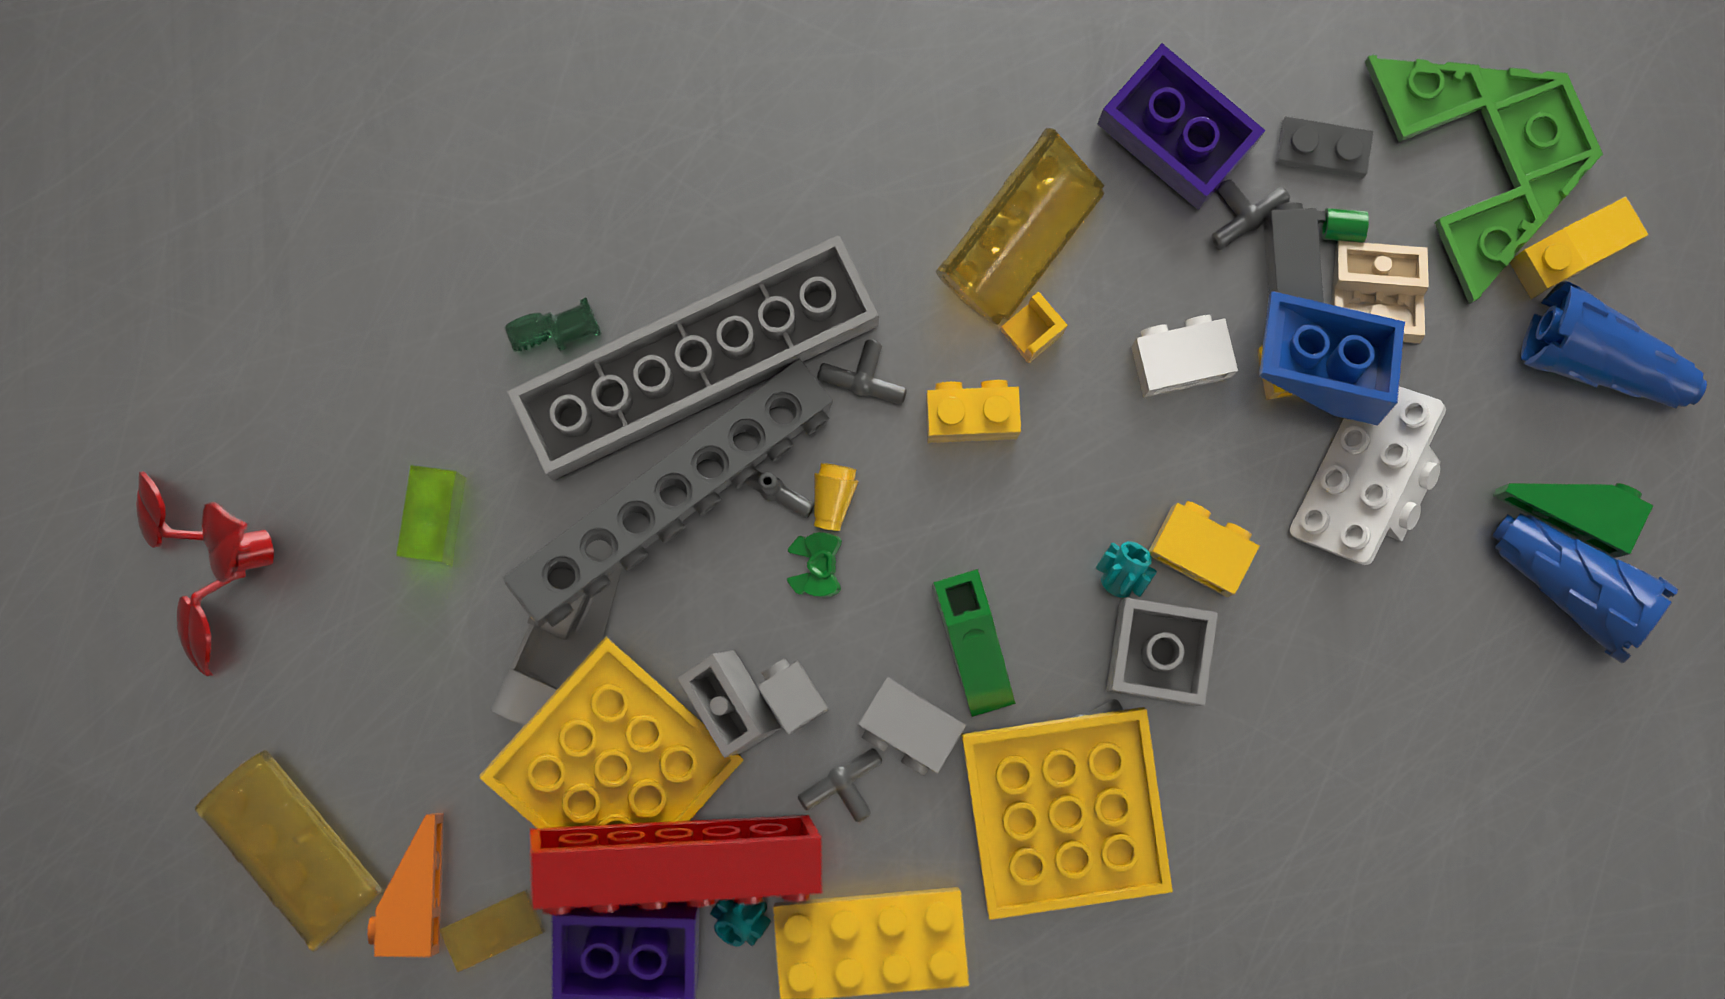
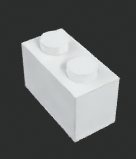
M1202 315L1184 321L1185 327L1168 331L1167 325H1157L1141 330L1142 337L1136 338L1131 348L1143 397L1231 378L1238 371L1226 319L1212 321L1211 315Z

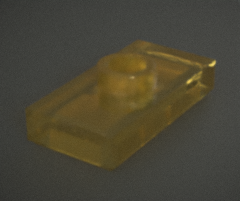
M527 889L439 929L457 972L545 932L536 910H532V901Z

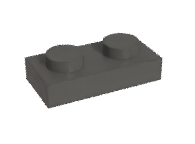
M1285 116L1281 126L1276 164L1363 179L1368 171L1374 131Z

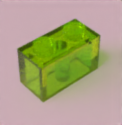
M410 466L396 556L407 561L452 567L466 477L452 470Z

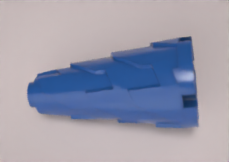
M1569 281L1560 282L1546 295L1541 303L1550 308L1543 317L1534 313L1522 344L1521 359L1526 361L1523 364L1536 370L1550 371L1596 388L1599 384L1630 396L1639 398L1642 396L1673 408L1678 406L1687 407L1689 404L1694 405L1698 403L1707 388V381L1703 379L1704 373L1695 368L1693 362L1677 354L1673 347L1640 329L1634 320L1605 305L1586 290Z
M1520 513L1515 519L1507 514L1492 535L1499 541L1495 548L1500 551V556L1538 585L1542 592L1551 598L1558 607L1570 615L1585 632L1606 649L1604 651L1606 654L1620 663H1624L1631 657L1628 652L1622 649V646L1629 649L1632 645L1638 649L1672 603L1661 594L1669 598L1671 596L1674 597L1678 591L1675 586L1661 576L1657 579L1645 571L1639 570L1619 559L1617 560L1578 539L1574 540L1532 515L1525 516Z

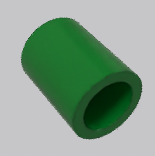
M1325 209L1326 222L1322 223V239L1365 242L1369 226V214L1367 211Z

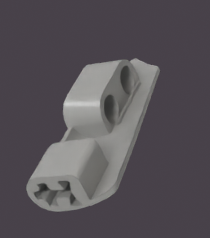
M602 540L593 541L586 548L587 556L594 561L606 560L613 551L612 547ZM623 566L608 576L611 583L599 594L590 599L584 594L573 602L571 607L574 611L557 625L551 627L546 622L538 628L529 616L528 623L530 625L492 706V712L525 726L603 640ZM558 568L550 574L548 582L556 589H566L573 584L575 575L567 568Z

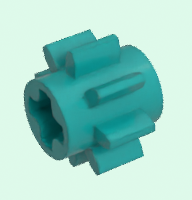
M1131 541L1124 542L1121 547L1111 543L1096 566L1098 571L1103 572L1101 577L1103 587L1112 595L1120 598H1127L1132 592L1141 597L1157 573V570L1149 567L1152 563V556L1149 551L1140 544Z
M719 899L710 912V915L718 919L714 924L717 936L725 943L735 947L742 946L745 941L749 945L754 946L771 924V920L763 916L767 911V904L764 899L757 904H738L734 902V899Z

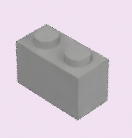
M735 650L712 654L677 678L724 758L746 752L781 728Z
M783 659L761 673L766 681L758 685V688L787 734L791 735L829 710L798 660L789 665L787 660Z
M888 677L858 724L865 729L861 738L884 752L890 744L905 753L901 762L925 776L928 769L936 773L939 772L966 727L959 720Z

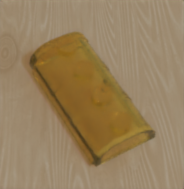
M1046 128L1028 154L1014 172L1009 175L1001 189L980 216L975 219L970 229L946 260L935 271L943 283L969 308L996 325L1002 319L1009 320L1105 194L1102 190L1105 185L1053 128Z
M267 750L254 755L237 767L195 807V812L208 824L231 852L234 859L241 864L266 894L268 900L280 911L304 940L311 952L317 951L384 892Z

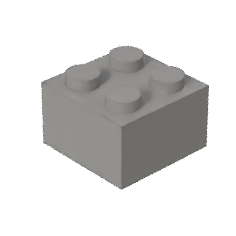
M1131 598L1121 600L1118 608L1106 691L1193 706L1205 705L1218 613Z

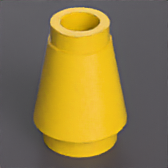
M821 463L819 473H814L815 527L833 531L841 530L842 522L859 481L855 480L857 469Z

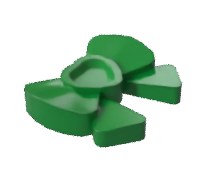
M817 532L807 537L798 536L788 548L789 553L810 558L807 562L809 573L787 578V582L797 594L804 595L807 593L812 596L825 598L834 596L841 591V586L835 576V555L842 544L840 537L830 533Z

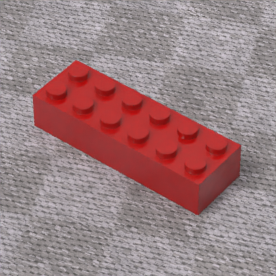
M809 815L530 829L532 910L542 909V913L547 915L567 914L571 912V907L590 906L594 912H613L618 910L620 905L639 904V907L642 909L656 910L667 907L668 902L687 901V905L692 907H707L714 905L717 899H734V902L738 904H757L763 901V897L781 896L784 901L800 902L808 900L810 894H822V837Z

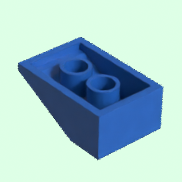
M1272 291L1268 300L1259 377L1333 416L1378 426L1398 402L1405 321Z

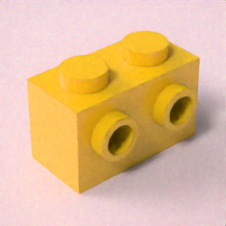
M1007 380L982 381L981 388L963 389L962 382L936 383L935 390H927L926 394L927 443L1018 439L1021 433L1019 386L1008 387Z
M1186 501L1185 505L1176 503L1171 507L1149 549L1152 558L1225 597L1235 595L1260 545L1250 541L1252 534L1244 528L1229 522L1224 527L1210 520L1211 512L1204 507L1190 501Z

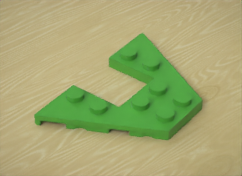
M1370 55L1364 62L1399 142L1481 110L1515 189L1441 217L1434 222L1469 304L1474 303L1482 296L1481 294L1500 272L1512 261L1524 244L1543 225L1560 202L1573 190L1584 174L1603 155V152L1567 73L1552 71L1533 73L1528 69L1509 68L1508 70L1480 68V65L1456 62L1435 64L1424 59H1416L1413 62L1377 58V55Z

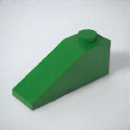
M1509 483L1496 488L1493 497L1528 515L1534 516L1542 522L1597 550H1601L1613 558L1631 554L1654 506L1640 499L1642 496L1641 492L1621 483H1616L1615 486L1610 484Z

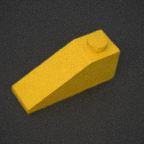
M1624 197L1524 249L1512 259L1510 265L1530 299H1533L1555 287L1560 282L1570 279L1649 234L1627 197Z

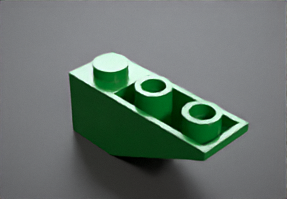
M978 569L933 582V593L971 717L1016 704L994 620Z

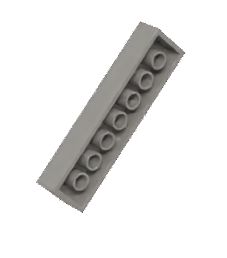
M837 235L507 391L545 474L552 480H556L779 374L799 358L804 362L879 326V315L840 235Z

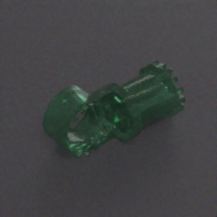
M587 297L580 300V305L556 315L552 312L544 315L542 313L527 314L511 321L504 327L511 347L515 352H521V347L524 348V351L528 350L527 345H530L531 349L535 348L534 345L538 344L539 346L542 344L541 342L544 343L551 338L554 339L559 351L567 349L568 343L590 334H593L595 337L602 335Z

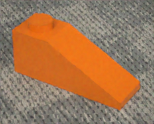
M444 813L425 815L376 907L375 916H371L369 919L367 936L369 945H374V957H432L439 953Z

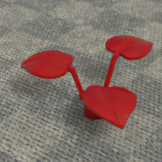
M144 471L139 472L136 508L140 530L146 542L153 548L160 547L163 536L165 538L202 540L208 548L211 570L217 580L196 591L190 598L188 596L179 598L177 630L181 645L191 663L207 677L213 676L209 670L211 633L207 617L200 607L202 599L236 579L245 578L246 570L272 565L274 560L272 540L266 530L244 533L248 524L234 518L214 502L207 503L204 506L202 532L171 529L165 523V504L157 486Z

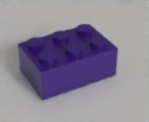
M1163 43L1159 45L1103 108L1097 125L1198 210L1255 147L1265 132L1264 128Z
M687 901L668 902L667 907L656 910L642 909L639 907V904L620 905V908L613 912H594L590 906L571 907V912L567 914L552 915V999H696L699 981V907H692L687 905Z

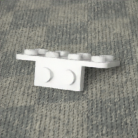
M1399 386L1397 404L1378 426L1344 418L1290 527L1291 535L1299 541L1361 565L1372 563L1385 535L1403 541L1407 530L1413 529L1419 520L1421 513L1420 504L1427 489L1430 490L1435 486L1440 475L1441 461L1429 445L1446 412L1443 402Z

